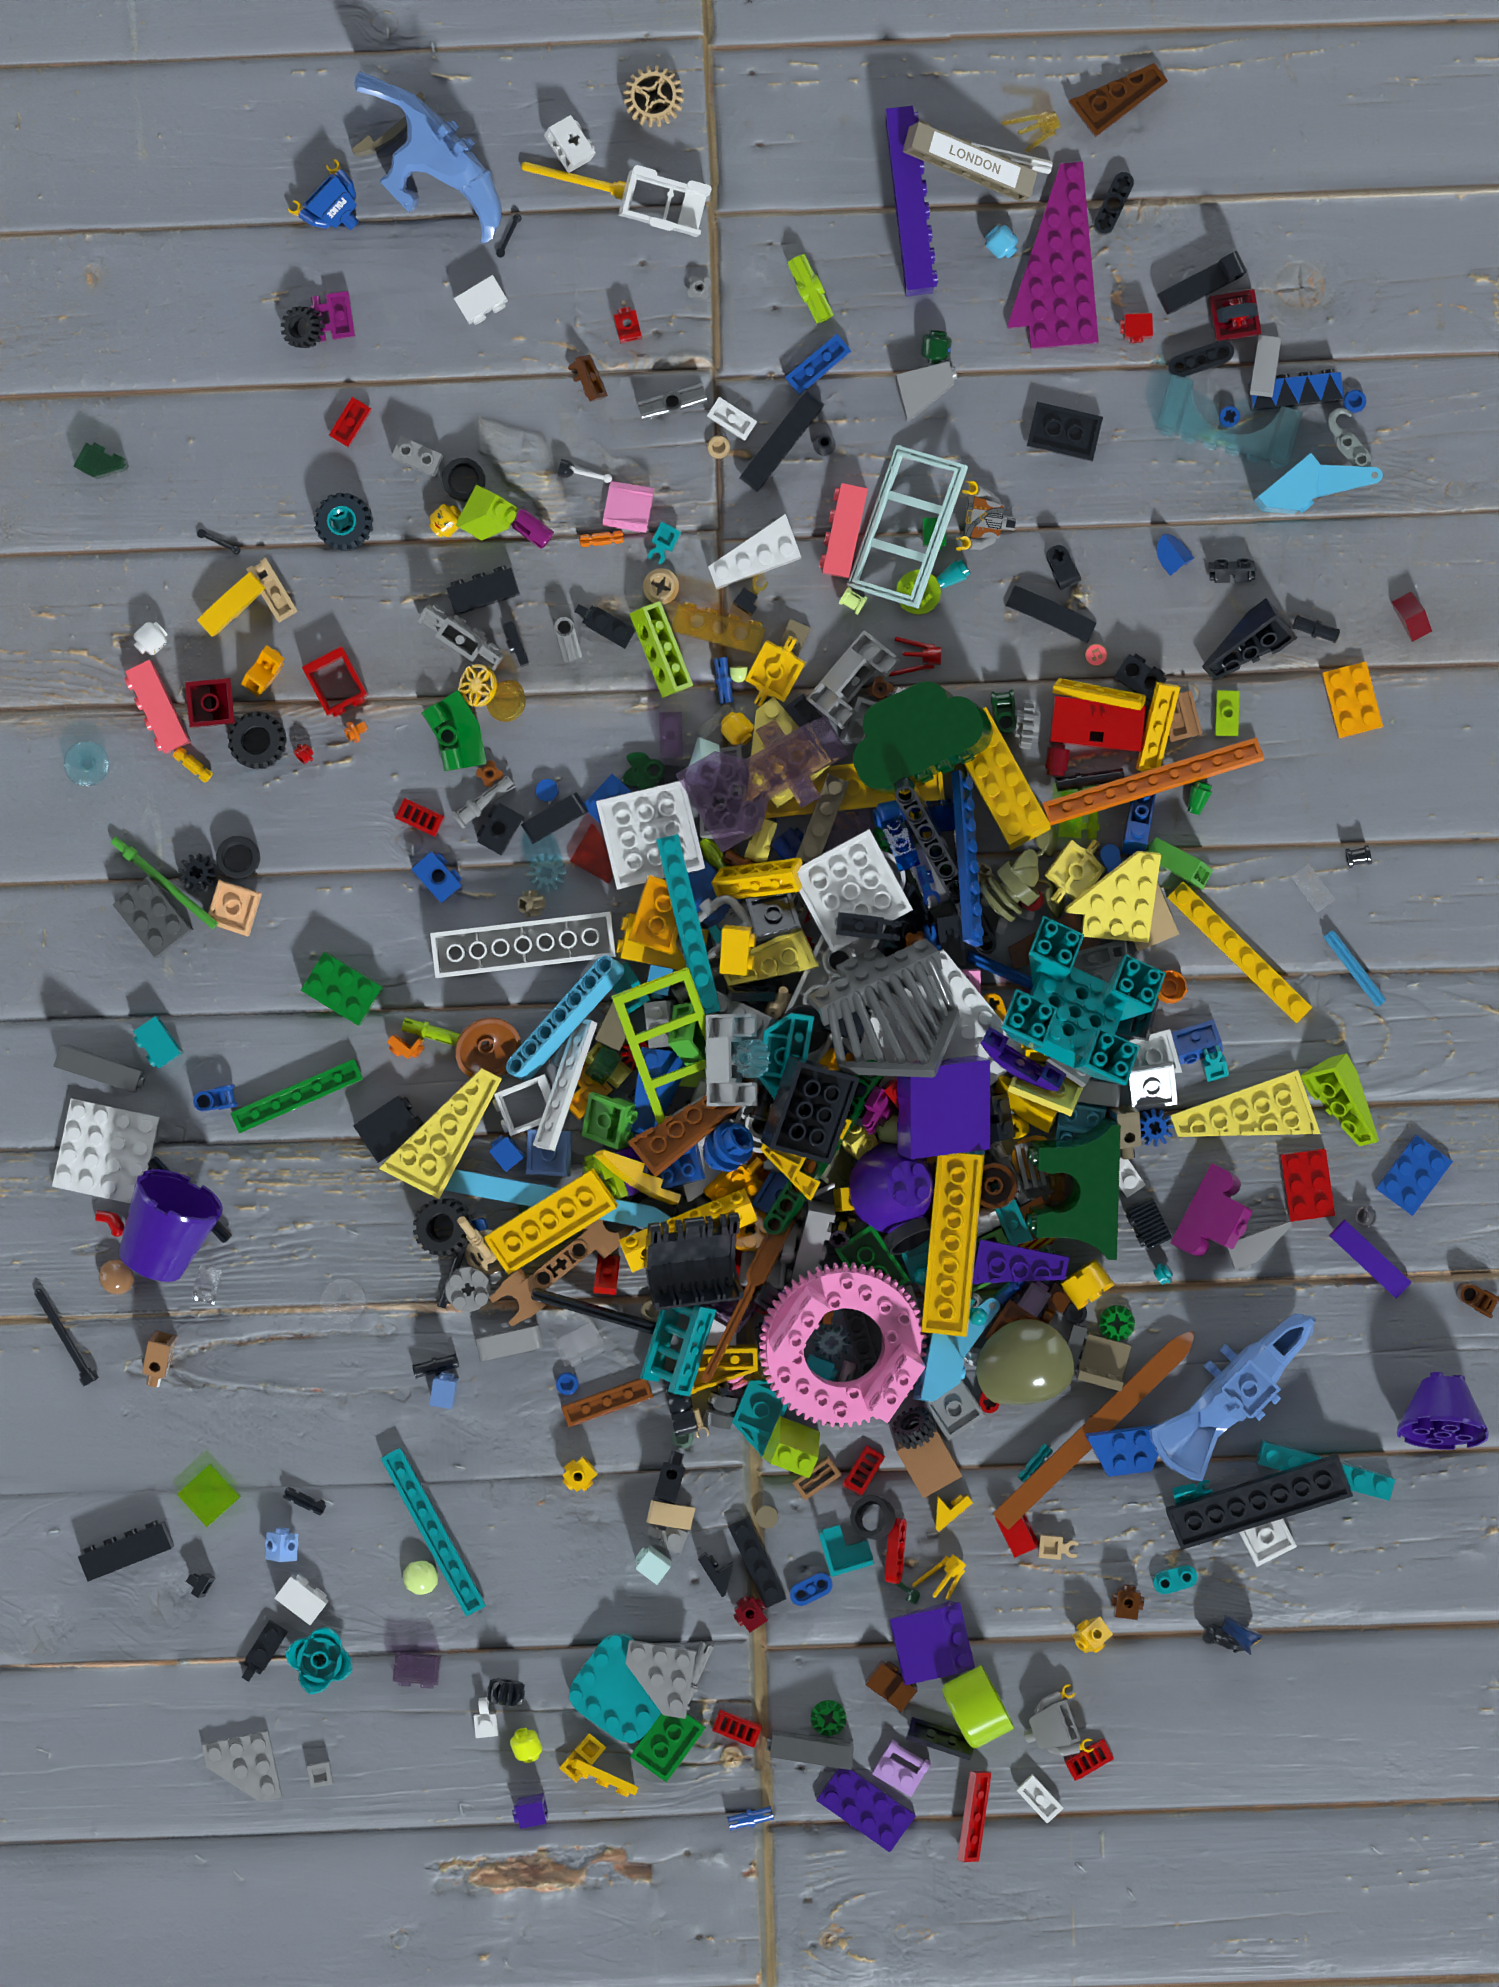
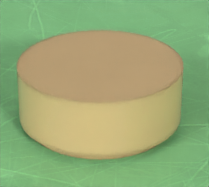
M714 436L708 442V452L713 458L722 459L728 455L730 443L723 436Z

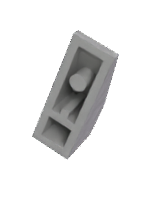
M1287 1220L1241 1236L1234 1249L1226 1247L1233 1268L1235 1270L1239 1269L1240 1272L1252 1268V1264L1256 1263L1292 1226L1291 1221Z

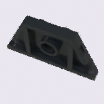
M906 882L903 892L913 910L894 920L902 921L901 927L886 925L883 934L892 933L900 936V941L881 939L876 948L886 957L906 947L905 936L907 933L915 934L918 931L924 933L922 926L928 924L930 929V923L934 920L931 912L926 909L923 899L918 897L915 892V886Z

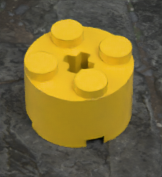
M1095 1258L1082 1266L1080 1270L1068 1276L1061 1282V1285L1079 1310L1089 1303L1088 1299L1090 1302L1095 1301L1102 1295V1289L1105 1292L1113 1287L1115 1283L1101 1263Z

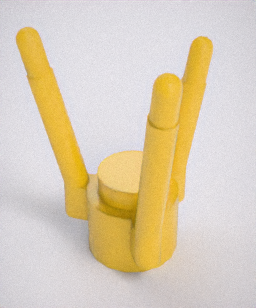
M954 1554L950 1558L945 1556L940 1563L921 1576L912 1586L916 1587L946 1565L944 1570L948 1574L932 1596L934 1598L937 1597L949 1579L953 1577L954 1580L945 1597L946 1600H949L960 1577L965 1572L963 1569L967 1565Z

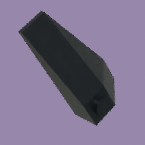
M1265 598L1245 614L1202 665V668L1215 681L1239 670L1242 664L1251 660L1255 663L1260 660V656L1269 652L1272 654L1280 652L1298 637L1279 611Z

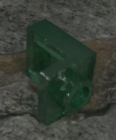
M604 1044L586 1069L585 1074L593 1081L603 1085L623 1057Z

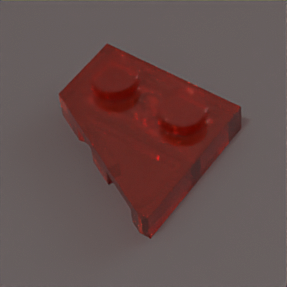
M591 824L570 862L610 884L614 875L606 842L596 826Z

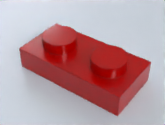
M351 397L329 436L349 448L372 408Z
M598 1254L593 1293L616 1295L621 1256L608 1255L603 1259Z

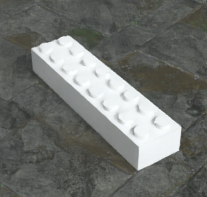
M611 912L430 933L435 978L599 959L604 955L616 957Z

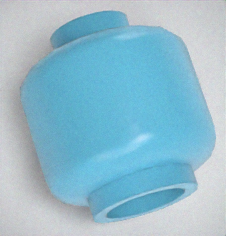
M997 224L985 236L987 239L985 246L998 259L1004 256L1010 258L1018 250L1016 248L1018 237L1006 225L999 226Z

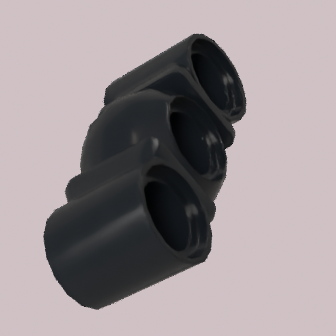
M663 1379L665 1390L668 1394L667 1399L672 1414L675 1436L698 1432L695 1414L692 1410L691 1396L669 1392L670 1382Z

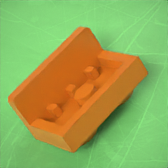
M396 1034L392 1035L387 1041L390 1045L388 1049L398 1057L403 1055L407 1059L417 1058L425 1048L422 1045L425 1040L419 1038L412 1047Z

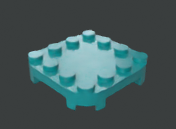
M614 1633L605 1636L600 1641L597 1648L573 1679L570 1686L569 1700L580 1714L615 1739L634 1743L649 1731L661 1714V1711L626 1665L629 1640L634 1639L626 1633Z

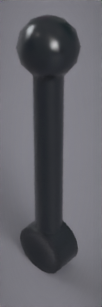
M520 214L513 216V223L501 248L496 251V255L499 258L505 256L504 250L517 223L522 219Z
M203 529L197 531L199 538L211 540L232 550V553L235 555L240 553L239 546L229 545L206 534V531Z

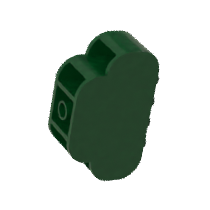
M919 682L873 704L867 710L863 718V730L866 738L856 746L853 754V763L860 780L865 785L884 794H894L895 783L900 778H909L915 784L920 781L921 783H926L934 779L933 775L942 772V774L953 770L954 765L960 762L965 764L974 760L975 755L983 752L989 746L993 735L992 725L985 710L968 698L953 696L948 690L934 682ZM904 788L900 791L901 793H904L909 791L910 789Z

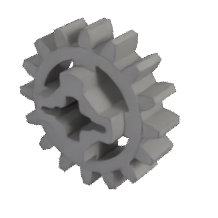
M1024 699L1023 710H1017L1015 737H1020V748L1031 749L1032 738L1038 739L1040 712L1035 711V700Z

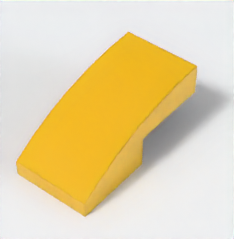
M588 1733L559 1769L577 1783L581 1776L575 1774L576 1769L571 1767L574 1759L593 1765L606 1747Z

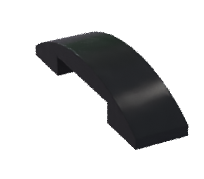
M1016 585L1005 605L1085 643H1088L1097 624L1071 609Z

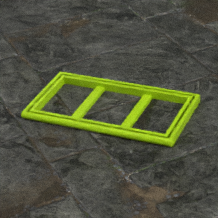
M688 967L611 996L657 1125L663 1123L666 1118L655 1088L706 1069V1059L651 1079L638 1044L695 1021H698L706 1043V1015ZM684 981L694 1012L635 1034L624 1003Z

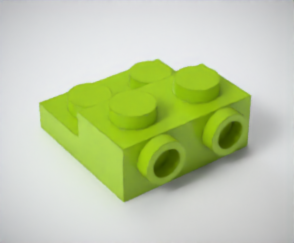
M595 1153L584 1157L585 1161L582 1162L583 1174L594 1168L614 1199L628 1196L624 1181L603 1165L595 1157Z

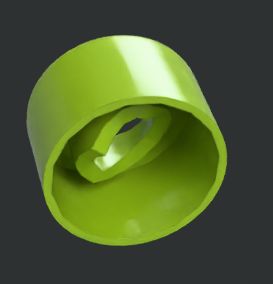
M982 1665L943 1685L942 1693L963 1736L972 1748H979L1015 1729Z

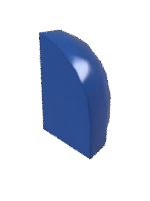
M1163 534L1159 539L1157 556L1161 565L1170 576L1175 574L1184 564L1187 565L1194 559V556L1187 547L1176 537L1170 534Z

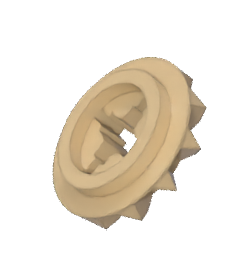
M659 568L651 571L645 577L643 591L651 602L656 603L660 601L664 605L672 602L677 596L679 582L673 572ZM665 577V586L670 591L662 590L659 596H657L658 588L652 582L660 583Z

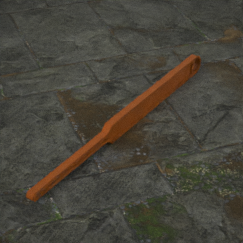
M815 1161L810 1162L808 1165L809 1172L813 1173L817 1168ZM790 1199L784 1202L786 1212L792 1208V1201ZM802 1208L784 1234L773 1235L766 1232L746 1273L748 1284L744 1290V1296L739 1300L702 1375L703 1382L709 1383L756 1288L766 1283ZM777 1218L772 1221V1229L774 1231L780 1227V1221Z

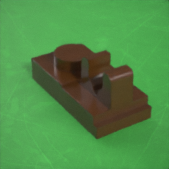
M590 354L575 358L576 361L569 365L568 369H577L578 376L574 377L573 381H581L583 392L589 399V402L607 397V392Z

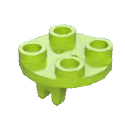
M913 570L903 575L897 584L896 592L911 596L919 570ZM930 574L919 608L899 603L900 606L908 613L914 615L927 614L933 610L938 604L941 595L940 584L936 577Z

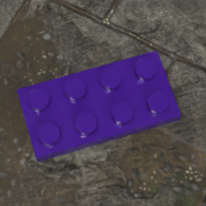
M838 1768L816 1799L817 1802L889 1853L916 1817V1814L854 1770Z

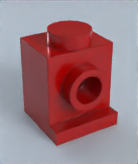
M630 307L618 309V314L614 315L620 344L642 339L636 310L631 311ZM626 319L632 322L631 326H623V321Z

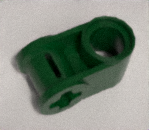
M1013 689L1003 693L992 691L990 695L994 722L1000 733L1008 734L1013 731L1016 725ZM1007 717L1011 720L1012 726L1004 729L1000 726L999 720Z

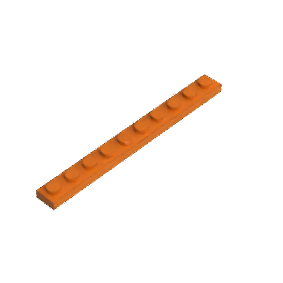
M1256 737L1042 803V808L1051 826L1264 761V755Z

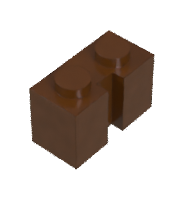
M881 1660L866 1679L865 1685L902 1712L918 1691L917 1686H915L916 1683L904 1685L902 1675L897 1672L898 1667L890 1661L885 1663Z

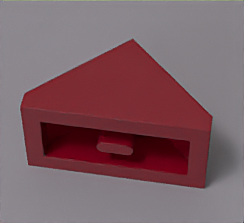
M1412 592L1391 602L1411 642L1432 632L1426 611Z

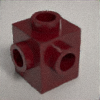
M745 1595L736 1602L737 1606L734 1607L736 1614L733 1616L740 1626L744 1625L749 1633L768 1621V1616L764 1612L767 1608L760 1598L756 1599L754 1595L748 1598ZM752 1610L754 1613L748 1614L746 1611Z

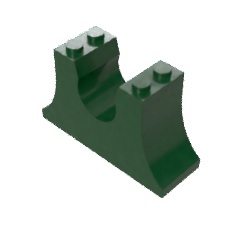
M1103 1118L1093 1129L1073 1138L1063 1140H1031V1146L1027 1148V1158L1031 1160V1163L1039 1171L1051 1174L1067 1173L1072 1178L1071 1193L1063 1202L1055 1205L1043 1203L1029 1207V1214H1026L1025 1219L1026 1227H1029V1230L1036 1238H1070L1080 1240L1096 1247L1108 1260H1117L1121 1125L1113 1118Z

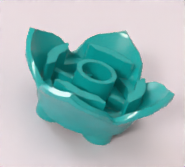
M329 1627L318 1628L312 1631L308 1637L294 1641L285 1651L288 1664L298 1671L299 1683L309 1695L324 1691L332 1681L344 1680L353 1670L351 1657L343 1648L339 1635ZM323 1654L326 1662L323 1661L322 1664L317 1663L318 1659L315 1658V1655Z

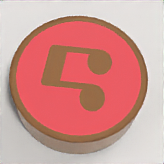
M1092 644L1086 649L1084 656L1089 665L1098 667L1106 662L1108 653L1104 646Z

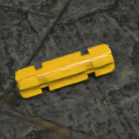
M177 748L172 755L173 758L178 762L181 760L182 765L195 776L199 775L198 778L202 782H208L213 773L208 768L204 769V765L191 754L187 755V751L184 748Z

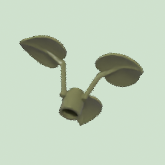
M1051 825V830L1035 837L1036 844L1040 848L1037 853L1033 849H1027L1017 860L1008 861L1014 864L1010 871L1018 876L1021 882L1025 883L1029 888L1034 887L1036 883L1046 885L1047 888L1044 891L1045 904L1053 917L1059 919L1065 907L1066 895L1063 896L1059 904L1051 900V897L1058 888L1053 882L1050 883L1049 881L1039 879V867L1037 865L1038 856L1044 853L1047 856H1052L1057 848V831L1055 826Z

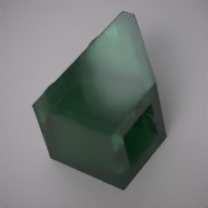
M93 442L92 445L85 443L73 467L95 479H100L127 471L129 466L124 463L125 458L116 453L110 456L104 453L106 448Z

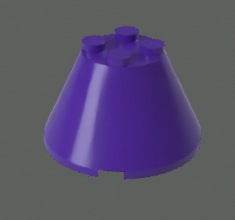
M884 1143L864 1153L857 1161L855 1167L852 1168L849 1178V1196L852 1206L859 1218L875 1230L890 1233L908 1221L927 1217L932 1210L935 1177L925 1158L909 1159L897 1154V1144Z
M1431 1372L1430 1377L1420 1382L1397 1427V1436L1399 1438L1403 1436L1405 1438L1404 1442L1422 1448L1455 1450V1445L1467 1444V1448L1486 1442L1489 1438V1431L1465 1382V1376H1444L1442 1372Z

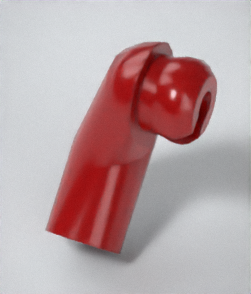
M97 1210L95 1221L107 1223L113 1236H121L125 1226L117 1213Z

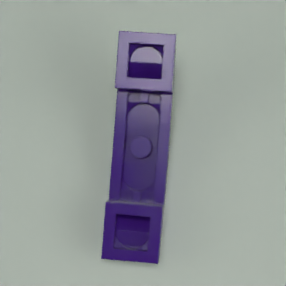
M989 1026L980 1044L995 1062L1012 1075L1029 1084L1052 1091L1060 1089L1066 1073L1048 1062L1044 1067L1007 1045L1006 1043L1009 1038Z

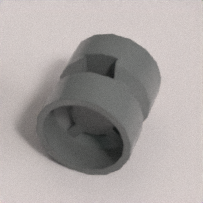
M710 1391L707 1400L709 1409L705 1410L702 1423L718 1428L731 1429L733 1421L731 1412L735 1411L738 1398L727 1394L723 1398L718 1392Z

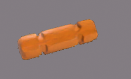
M613 531V533H594L592 536H589V534L580 535L579 540L581 547H590V545H610L612 542L615 544L623 543L624 536L622 531Z

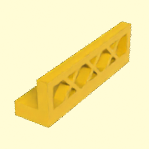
M801 858L723 867L719 869L711 883L717 897L729 895L735 899L799 892L802 884L797 872L803 862Z

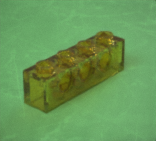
M685 601L683 605L678 604L671 628L672 632L754 655L759 654L766 628L762 627L761 622L750 619L749 623L742 622L739 616L727 614V617L718 615V610L707 607L705 611L696 609V604ZM696 615L704 619L703 625L699 628L691 625V619ZM720 621L725 624L726 629L723 633L717 634L713 631L712 627L715 622ZM742 627L747 630L748 634L745 639L739 640L734 636L737 628Z

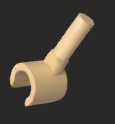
M696 1408L693 1411L698 1431L705 1429L708 1437L709 1429L702 1423L699 1408ZM696 1432L697 1438L700 1439L699 1433Z

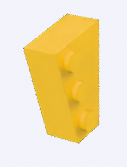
M757 1344L728 1346L709 1383L702 1381V1375L717 1346H705L691 1394L758 1371Z

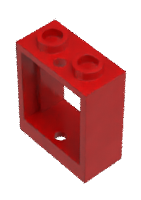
M342 646L302 667L327 716L333 715L335 718L345 713L346 707L352 704L356 707L366 701L365 697L369 696ZM343 659L360 693L330 707L313 674Z

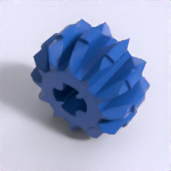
M1152 1108L1150 1110V1117L1145 1111L1142 1112L1145 1120L1140 1119V1124H1143L1140 1127V1130L1143 1131L1141 1140L1147 1136L1145 1145L1148 1146L1153 1139L1154 1147H1158V1139L1163 1144H1166L1167 1141L1163 1136L1172 1137L1173 1134L1166 1130L1174 1128V1125L1166 1124L1171 1119L1169 1115L1161 1119L1164 1115L1163 1110H1160L1156 1116V1111ZM1156 1121L1160 1130L1158 1132L1154 1131L1155 1134H1151L1152 1129L1149 1128V1125L1151 1123L1154 1124Z

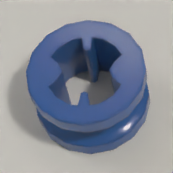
M1233 406L1225 407L1219 414V421L1224 427H1234L1240 420V413ZM1226 411H1230V414L1232 412L1235 414L1233 423H1229V420L1227 422L1224 420Z

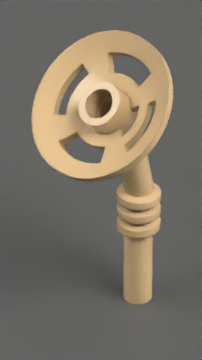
M464 1216L459 1217L457 1222L467 1234L466 1238L470 1242L465 1252L468 1264L481 1270L485 1275L501 1271L503 1269L501 1264L495 1268L488 1269V1264L493 1263L497 1258L482 1236L487 1235L493 1230L487 1229L478 1232V1230L473 1229ZM471 1253H474L475 1259L481 1264L480 1267L472 1260ZM477 1253H480L483 1261L479 1259Z

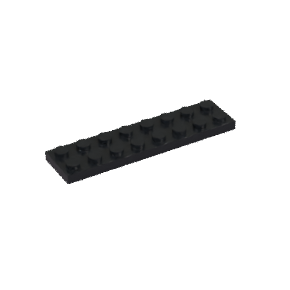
M1337 1453L1166 1507V1513L1180 1549L1184 1550L1353 1497V1492Z

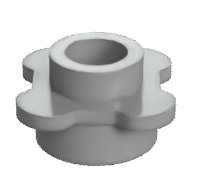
M695 275L690 277L691 285L687 291L690 298H701L702 300L708 299V289L712 284L709 278L701 279Z

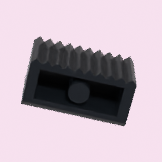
M1152 1197L1127 1208L1129 1214L1125 1216L1131 1227L1136 1226L1139 1234L1135 1236L1141 1248L1146 1246L1147 1250H1150L1172 1239Z

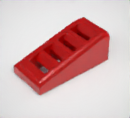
M404 798L395 818L436 837L445 816ZM410 805L412 808L406 819L403 815L407 806ZM417 808L420 810V812L415 822L411 821V819ZM425 812L428 815L423 826H421L419 823ZM432 816H434L436 819L430 830L427 827Z
M866 1445L842 1486L861 1497L886 1456ZM867 1454L876 1459V1464L864 1458ZM863 1462L867 1466L871 1467L872 1471L870 1472L867 1469L863 1468L862 1466H860V1463ZM856 1470L868 1476L867 1479L865 1480L864 1478L855 1474ZM851 1478L863 1484L860 1488L850 1481Z
M720 1709L712 1731L755 1748L762 1724ZM724 1717L728 1718L725 1729H721ZM732 1721H736L733 1733L729 1732ZM741 1724L745 1725L742 1735L740 1736L738 1735V1731ZM749 1728H753L750 1739L746 1738Z
M1104 1738L1085 1748H1094L1093 1753L1097 1762L1093 1763L1089 1755L1090 1752H1085L1084 1750L1064 1758L1074 1781L1083 1778L1114 1759ZM1099 1747H1101L1105 1755L1103 1759H1101L1097 1751ZM1083 1756L1086 1757L1089 1763L1088 1767H1085L1081 1759ZM1076 1760L1082 1769L1080 1771H1077L1073 1764Z

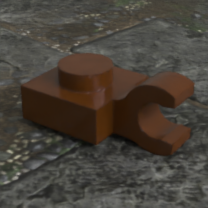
M1053 1284L1042 1301L1048 1306L1039 1319L1049 1324L1056 1311L1062 1314L1071 1301L1064 1289L1058 1284Z

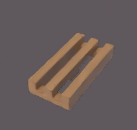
M829 1456L815 1465L812 1474L827 1463L829 1467L800 1486L799 1483L807 1478L801 1475L792 1481L804 1500H807L842 1475ZM830 1471H834L835 1474L805 1494L803 1490Z

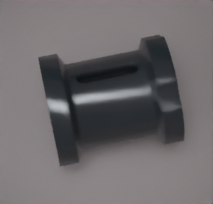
M1368 845L1354 850L1345 849L1349 868L1363 863L1372 864Z

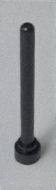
M36 1289L34 1295L80 1371L79 1376L81 1378L79 1380L83 1387L97 1380L99 1377L96 1371H92L91 1367H87L43 1290Z

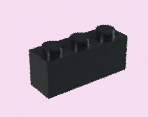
M506 565L493 569L494 573L485 575V572L473 575V580L464 582L463 579L451 582V587L446 589L454 614L460 615L519 596L520 592L512 568L507 569Z

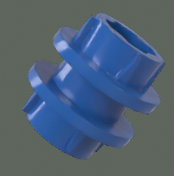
M729 1122L720 1124L705 1138L703 1156L706 1163L711 1169L732 1172L737 1170L741 1164L746 1163L752 1156L754 1148L753 1136L746 1126Z

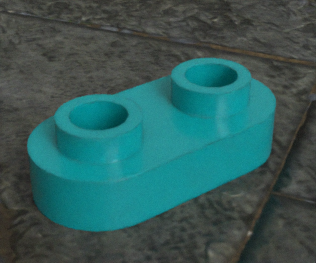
M1187 1564L1158 1572L1153 1578V1586L1160 1594H1170L1194 1586L1197 1582L1198 1574L1192 1566ZM1185 1573L1191 1575L1188 1581L1182 1578ZM1164 1579L1169 1581L1166 1587L1161 1586V1581Z

